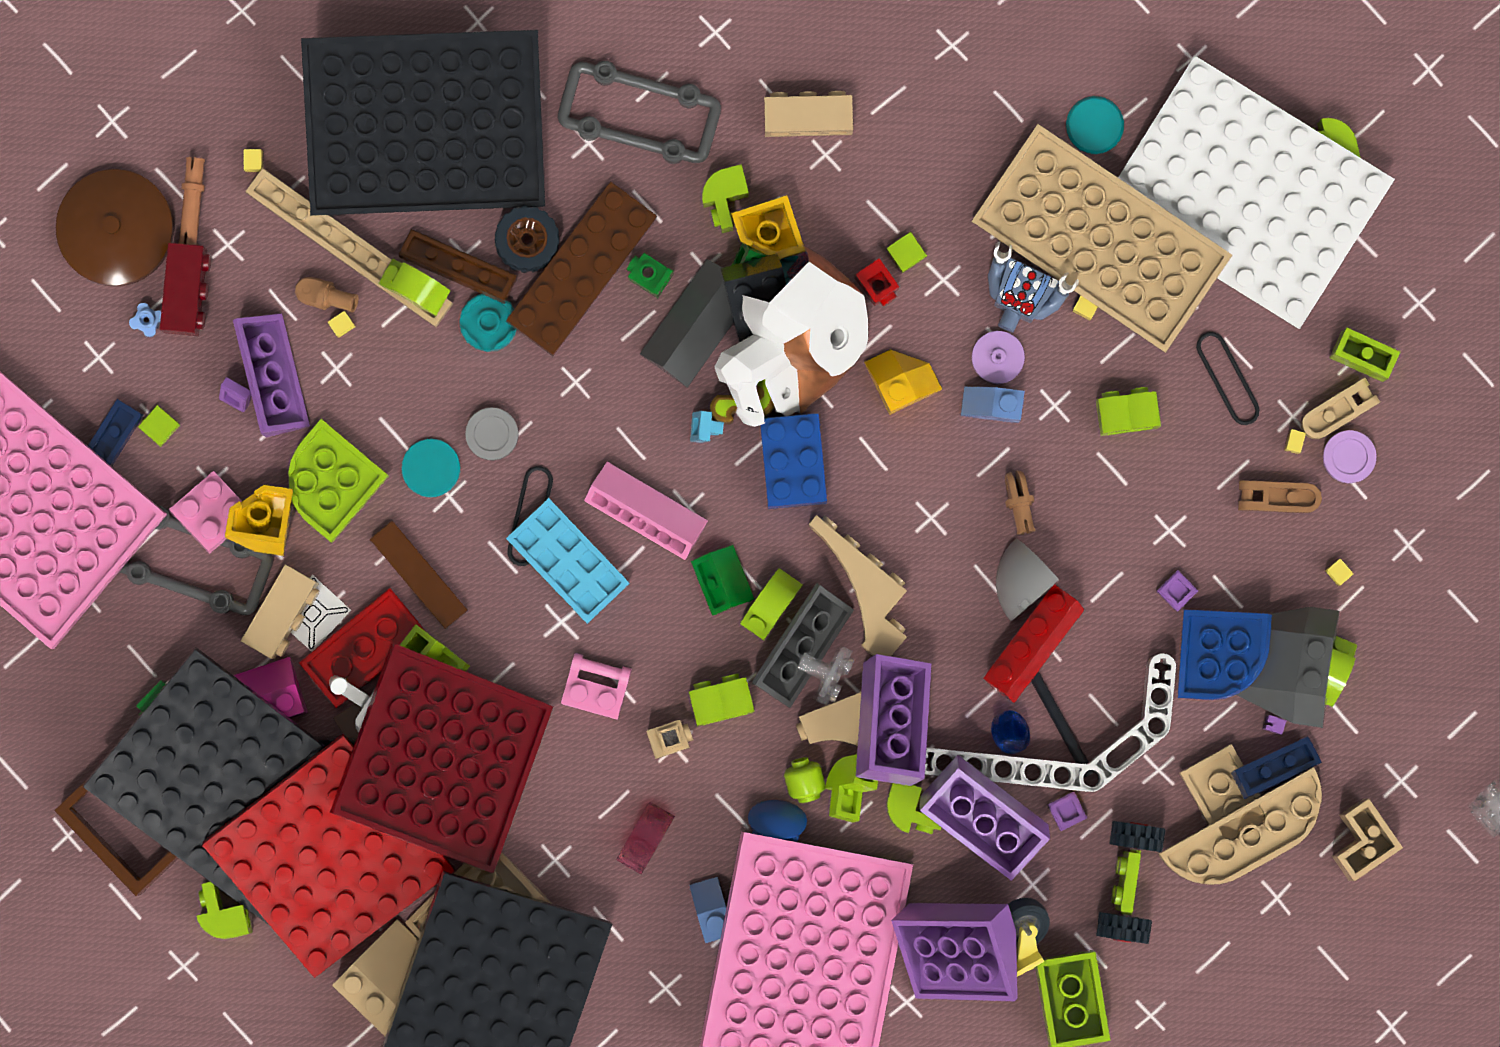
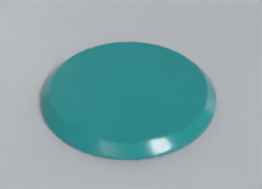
M1092 96L1078 101L1071 108L1066 120V130L1069 139L1079 150L1090 154H1101L1114 148L1120 141L1124 132V119L1121 111L1112 101L1103 97Z
M425 439L412 445L406 452L402 461V475L405 483L413 492L424 497H438L450 491L456 484L460 475V461L454 449L447 443L437 439Z

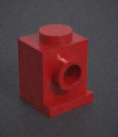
M880 258L855 274L854 279L859 283L874 306L881 303L884 307L897 298L895 292L899 290V285ZM874 282H882L884 288L881 291L874 290Z

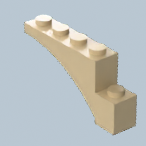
M816 515L809 523V527L836 555L855 591L864 629L865 642L861 647L872 656L876 654L892 656L907 638L903 634L906 629L895 619L892 618L890 621H887L885 617L907 592L903 588L906 583L895 573L892 572L888 575L880 569L883 563L871 553L867 557L858 550L861 545L848 534L844 538L835 531L838 526L824 515L820 519Z

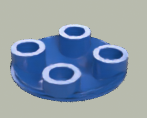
M767 800L751 808L748 814V822L752 828V834L797 842L799 835L806 828L807 817L795 804L783 800Z

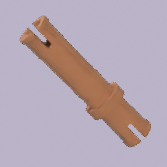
M186 157L185 183L181 184V190H184L178 244L198 245L201 192H205V186L202 185L205 159L194 157L192 159V157Z

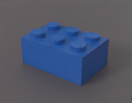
M819 413L765 418V423L760 425L768 509L826 504L827 495Z

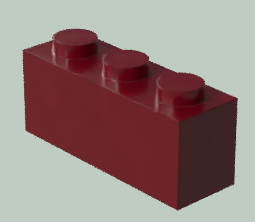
M168 243L159 329L165 334L199 336L200 329L205 327L206 315L205 312L201 311L202 300H207L208 283H204L205 271L209 272L211 268V254H207V249L204 246Z

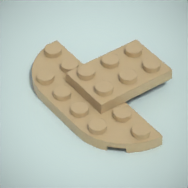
M1232 744L1185 769L1179 774L1208 826L1158 853L1160 858L1179 876L1192 882L1212 885L1233 881L1288 851L1305 839L1316 823L1320 803L1322 802V791L1315 768L1312 767L1262 796L1257 793L1247 799L1243 798L1231 775L1234 770L1244 766Z

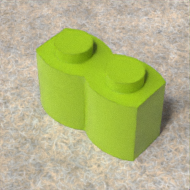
M1148 387L1131 389L1130 395H1120L1119 391L1102 393V398L1096 401L1101 436L1146 431L1161 427L1156 391L1149 392Z
M738 673L722 677L723 683L711 686L710 681L693 685L694 690L689 691V696L697 727L755 712L746 677L740 678Z

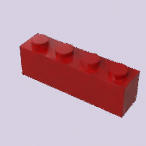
M1054 584L983 679L993 689L1015 703L1085 609L1075 598Z

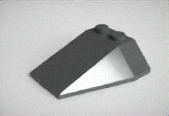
M1305 607L1272 613L1270 647L1264 668L1257 679L1248 688L1237 694V696L1293 724L1323 728L1334 640H1336L1340 611Z

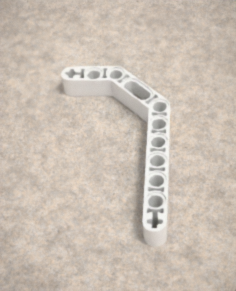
M1164 653L1154 655L1148 660L1141 720L1087 764L926 748V758H928L927 752H932L933 755L930 761L931 771L926 770L928 764H925V775L939 776L942 771L936 766V760L940 755H948L951 760L959 755L966 761L972 757L977 758L981 762L980 772L993 782L1084 792L1098 791L1169 732L1176 663L1170 655ZM1160 659H1163L1164 665H1168V670L1163 671L1161 680H1168L1167 685L1163 683L1152 684V679H1159V670L1154 669V664L1159 663ZM1155 688H1160L1165 692L1166 698L1161 705L1155 704L1151 699V693ZM1153 717L1159 718L1163 723L1162 731L1158 734H1153L1148 729V723ZM1128 737H1137L1140 741L1139 750L1119 767H1109L1106 762L1107 755ZM1002 760L1009 763L1011 767L1010 774L1005 778L999 777L995 772L996 764ZM1029 764H1035L1040 769V775L1034 781L1028 780L1024 774V770ZM1059 767H1064L1069 772V779L1064 784H1059L1054 779V772ZM1088 770H1094L1098 774V783L1093 787L1087 786L1083 781V776Z

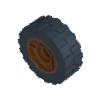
M522 206L518 209H512L510 213H506L502 217V220L497 225L495 232L497 254L501 257L502 262L505 265H509L514 271L519 270L521 273L532 271L533 273L537 272L538 269H544L553 259L559 247V231L555 221L548 216L547 212L541 211L534 206L533 208ZM526 233L533 239L532 243L528 245L524 244L521 240Z

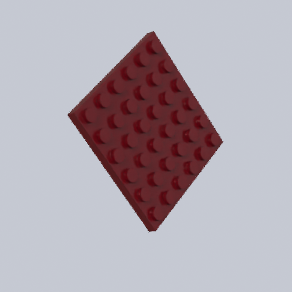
M391 644L330 813L494 874L554 706L400 645Z

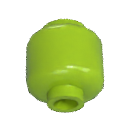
M808 757L791 761L792 766L787 768L784 773L789 796L793 799H798L799 803H807L821 797L820 793L825 790L826 785L821 765L817 762L809 761Z

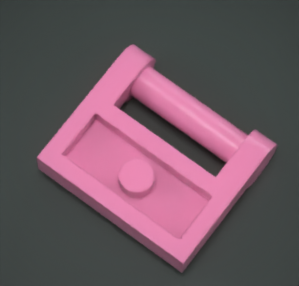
M575 653L561 704L618 720L632 668L624 666L622 669L585 659L583 658L584 655ZM584 670L619 680L617 689L578 678L579 671Z

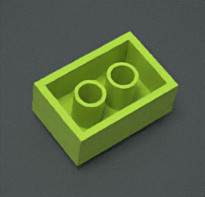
M1090 950L1043 958L1044 962L1037 965L1035 969L1048 1046L1075 1047L1111 1041L1096 952Z

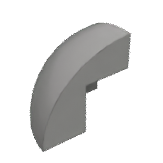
M1015 539L1005 550L999 562L996 575V590L999 603L1010 621L1015 619L1059 580L1045 563L1018 539Z

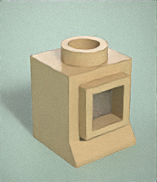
M681 720L646 731L655 759L690 748L688 742L693 740L688 723L682 725Z

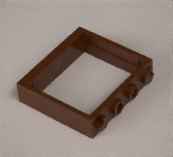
M81 784L54 811L135 896H140L179 858L171 852L167 853L146 875L140 878L73 808L89 793Z

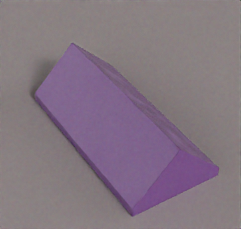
M282 313L234 319L233 323L261 434L267 438L309 427L310 424Z

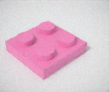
M213 471L169 510L210 554L227 539L225 538L229 508L239 501L242 502V500Z

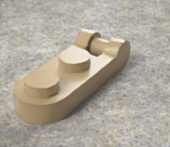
M1363 378L1309 411L1301 421V429L1308 438H1323L1379 404L1380 400L1377 395L1373 396L1367 387L1370 384L1366 378ZM1357 392L1363 400V403L1357 406L1352 398V395Z

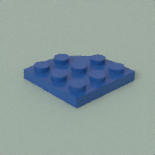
M1184 610L1178 698L1220 700L1237 695L1248 688L1261 673L1268 657L1272 615L1264 613Z

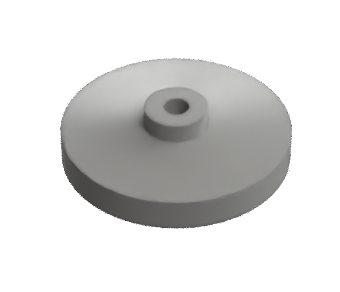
M490 407L476 412L470 418L466 426L465 436L469 448L475 455L485 460L494 461L508 456L514 450L518 442L519 432L515 420L509 413L499 408Z

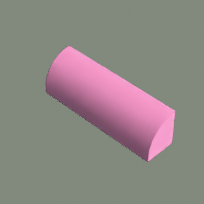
M606 462L592 483L584 500L684 560L688 557L708 520L609 462Z

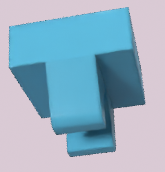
M693 412L690 442L704 443L710 441V435L723 434L724 422L712 421V412Z

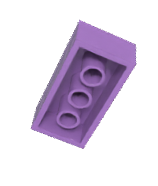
M879 654L863 662L856 777L912 786L925 779L931 663Z
M959 755L950 762L920 796V811L1011 881L1050 840L1049 825Z

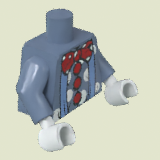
M997 242L994 249L995 257L992 260L988 273L989 293L995 300L994 306L1004 311L998 326L1013 333L1020 319L1031 323L1034 319L1043 320L1058 311L1069 296V293L1077 287L1079 280L1077 279L1074 285H1068L1065 281L1069 274L1067 272L1058 281L1010 258L1012 245H1010L1008 252H1000V242Z

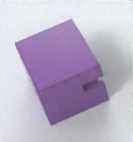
M1267 715L1265 723L1270 725H1264L1263 730L1282 735L1287 720Z

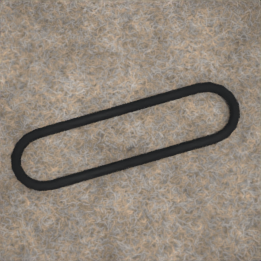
M1215 332L1204 333L1199 337L1196 347L1200 358L1232 418L1241 425L1252 424L1257 420L1260 411L1254 395L1221 335ZM1206 337H1216L1222 344L1255 407V415L1252 419L1242 421L1233 411L1202 352L1201 343Z
M535 466L526 472L512 532L517 528L528 478L532 472L538 470L547 474L548 486L544 502L550 497L553 477L547 468ZM509 542L507 551L509 560L517 566L529 565L528 561L519 562L513 558V545Z

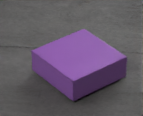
M226 377L221 384L219 399L237 410L245 412L250 404V390Z
M1177 570L1156 592L1178 612L1198 590Z
M1071 792L1047 804L1060 831L1087 819L1075 792Z

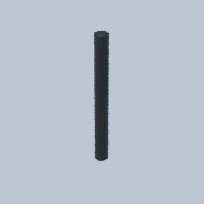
M1038 671L1031 682L1076 763H1089ZM1094 770L1086 771L1083 777L1085 778L1091 775L1092 773H1094Z

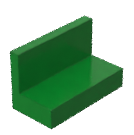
M733 545L710 552L691 561L712 616L755 600Z

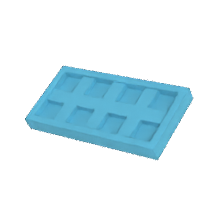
M549 498L506 538L587 624L630 584Z

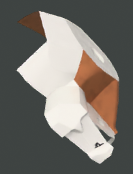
M804 245L802 246L808 253L809 262L771 302L742 295L744 320L753 335L723 351L715 365L719 381L727 383L738 407L736 414L744 424L750 426H758L765 423L764 413L756 389L759 381L766 379L765 384L777 412L785 416H790L795 412L803 413L808 406L834 387L850 370L865 350L868 342V316L864 295L834 265Z

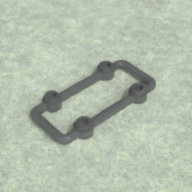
M601 61L596 65L588 62H578L569 71L557 118L563 127L578 131L580 137L586 141H594L600 137L659 153L670 164H677L682 160L701 163L707 159L710 153L721 114V105L716 98L700 93L699 88L693 84L676 87L617 71L613 63L609 61ZM581 73L594 76L596 82L603 86L617 82L676 98L680 105L687 109L694 108L697 105L709 107L710 110L698 152L685 149L682 142L676 139L662 143L603 127L592 116L584 117L581 120L570 118L569 114Z
M158 506L167 515L155 529L162 530L169 527L191 535L175 517L171 516L167 508ZM229 539L220 544L229 548L230 552L238 558L244 559L252 556L261 559L246 604L234 600V597L228 591L218 590L213 593L151 571L148 564L141 561L131 564L126 563L119 572L127 575L129 581L136 585H143L148 582L209 603L213 611L220 614L232 611L240 615H249L258 607L273 564L272 554L254 552Z

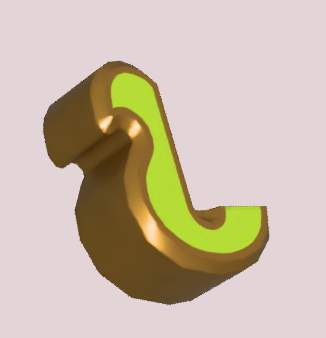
M766 379L757 383V393L764 413V419L774 410V403L765 384ZM717 395L710 404V412H712L713 419L717 422H724V424L733 423L732 415L736 413L738 408L733 396Z

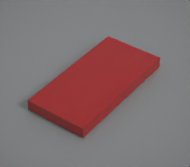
M389 588L300 661L299 664L335 708H338L348 698L342 694H334L331 691L329 679L332 676L342 677L360 690L381 673L391 644L400 645L415 625H418L423 630L425 629L394 591Z

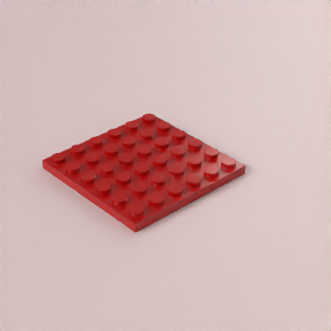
M344 733L202 842L205 850L314 978L438 884L443 871L449 873L455 871L450 861L441 854L330 813L354 747Z

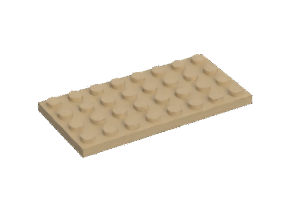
M1037 124L972 220L973 223L1010 247L1012 245L1013 250L1057 280H1060L1068 272L1069 274L1065 278L1068 285H1074L1076 280H1079V284L1074 289L1075 292L1165 353L1233 256L1039 124Z

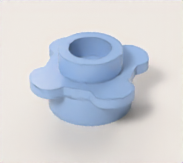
M140 303L137 306L138 311L135 317L129 320V325L132 329L143 331L145 336L152 337L156 334V329L160 324L161 311H154L149 308L147 303ZM146 317L149 318V322L147 323L144 322V318Z

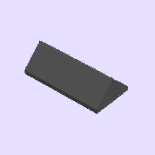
M708 259L640 353L645 359L687 388L734 323L720 270L723 267Z
M816 583L752 681V684L791 708L854 609Z

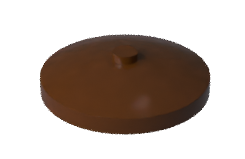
M121 169L98 171L78 181L63 198L56 217L57 243L67 263L84 278L105 286L130 285L151 275L167 257L168 243H172L174 236L172 211L162 192L145 177Z

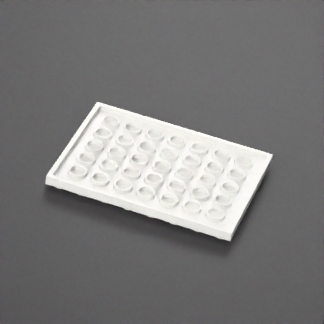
M1196 56L1193 57L1118 177L1231 253L1233 256L1217 279L1298 329L1303 325L1395 180Z

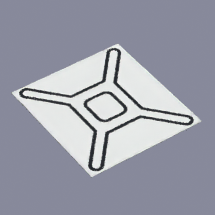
M314 575L310 578L319 583L316 588L320 591L312 606L307 604L303 610L302 615L305 618L299 629L291 631L311 652L322 643L351 611Z

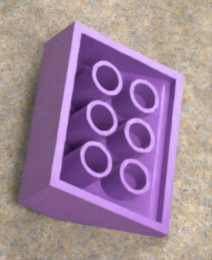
M909 903L891 920L916 999L1015 1001L1018 998L1016 929L1008 904Z

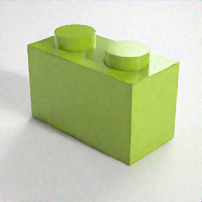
M1346 327L1341 331L1329 358L1384 382L1389 379L1400 351Z

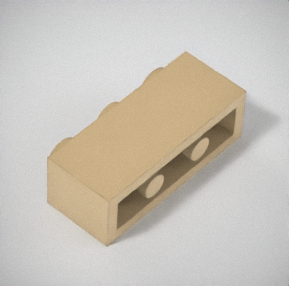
M807 91L800 92L799 96L788 97V93L774 92L770 93V97H764L765 137L852 135L853 133L852 95H846L845 91L828 92V96H817L816 92Z
M285 564L241 642L275 660L277 655L282 657L290 644L287 640L292 630L297 631L305 618L302 615L303 610L307 604L312 606L320 591L316 588L319 583Z

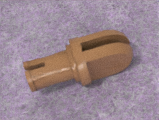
M304 277L295 286L297 299L306 305L326 310L333 306L353 313L358 305L359 296L357 294L337 290L333 282L315 277Z
M1019 470L1015 472L1017 493L1014 476L1010 471L1005 475L1008 500L1005 501L1006 508L1013 510L1017 535H1024L1025 532L1026 534L1033 533L1036 530L1030 506L1035 502L1034 496L1029 495L1025 475Z

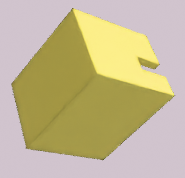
M244 149L245 172H260L263 168V151L261 149Z
M1080 295L1073 312L1091 320L1098 307Z
M345 311L328 321V324L338 338L356 327Z
M1291 429L1284 451H1291L1295 454L1301 453L1306 433Z
M1341 559L1335 561L1325 570L1338 586H1341L1353 575V572Z

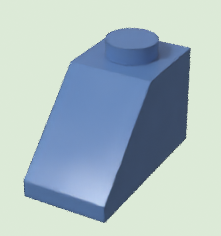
M964 387L961 416L1019 423L1022 416L1025 391L998 387Z
M718 877L689 885L705 943L721 939L727 907Z

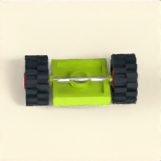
M1112 821L1109 844L1133 849H1130V852L1123 851V856L1117 857L1115 874L1120 876L1118 886H1113L1111 903H1114L1115 910L1121 911L1123 915L1099 912L1096 936L1122 942L1149 944L1152 920L1131 917L1141 851L1138 849L1162 852L1165 836L1164 828L1151 827L1148 824Z

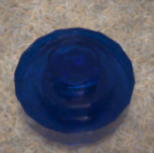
M1006 710L994 717L991 725L992 737L996 745L1003 752L1016 754L1027 748L1030 743V730L1026 720L1019 713L1013 710Z

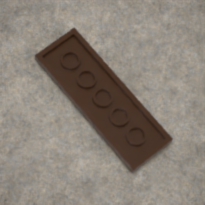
M610 181L506 322L551 356H554L657 219V215Z

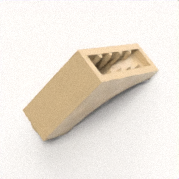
M861 692L799 716L801 723L795 725L801 740L807 739L809 744L830 740L842 741L858 747Z

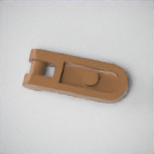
M1239 481V490H1242L1241 501H1238V511L1311 513L1320 506L1322 501L1320 490L1315 485L1309 483ZM1253 491H1262L1261 502L1253 501Z

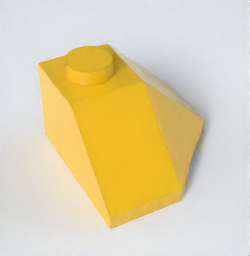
M787 195L731 213L740 242L768 256L778 254L779 260L806 251L802 246L804 244Z
M888 350L864 362L889 415L942 390L928 362L893 350Z
M263 485L242 502L239 501L229 508L225 538L254 552L284 556L293 489Z

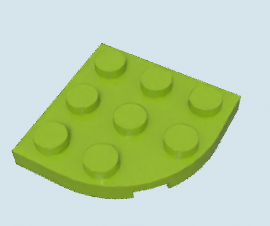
M322 419L319 420L297 447L291 459L288 472L289 489H293L292 502L298 513L331 543L335 541L389 477V475Z

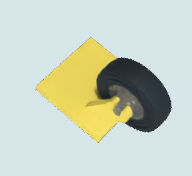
M1019 898L1008 903L1016 929L1017 977L1044 962L1038 952L1037 944L1047 934L1050 919L1043 905L1032 898Z

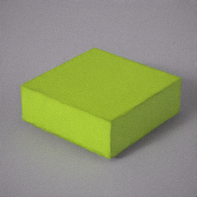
M911 232L886 248L902 273L927 258V255Z
M157 405L138 428L162 447L180 427V424Z

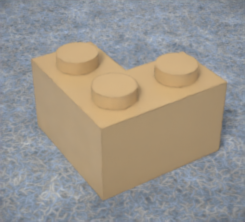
M1363 798L1339 815L1356 839L1332 856L1348 881H1356L1403 848L1370 799Z

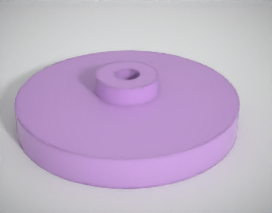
M993 331L983 335L976 342L972 351V365L975 372L989 383L1003 384L1013 380L1020 373L1024 364L1025 355L1021 343L1016 337L1004 331Z
M1353 430L1342 431L1331 437L1326 443L1323 450V464L1328 474L1335 480L1342 483H1356L1365 479L1373 471L1376 464V450L1366 435Z

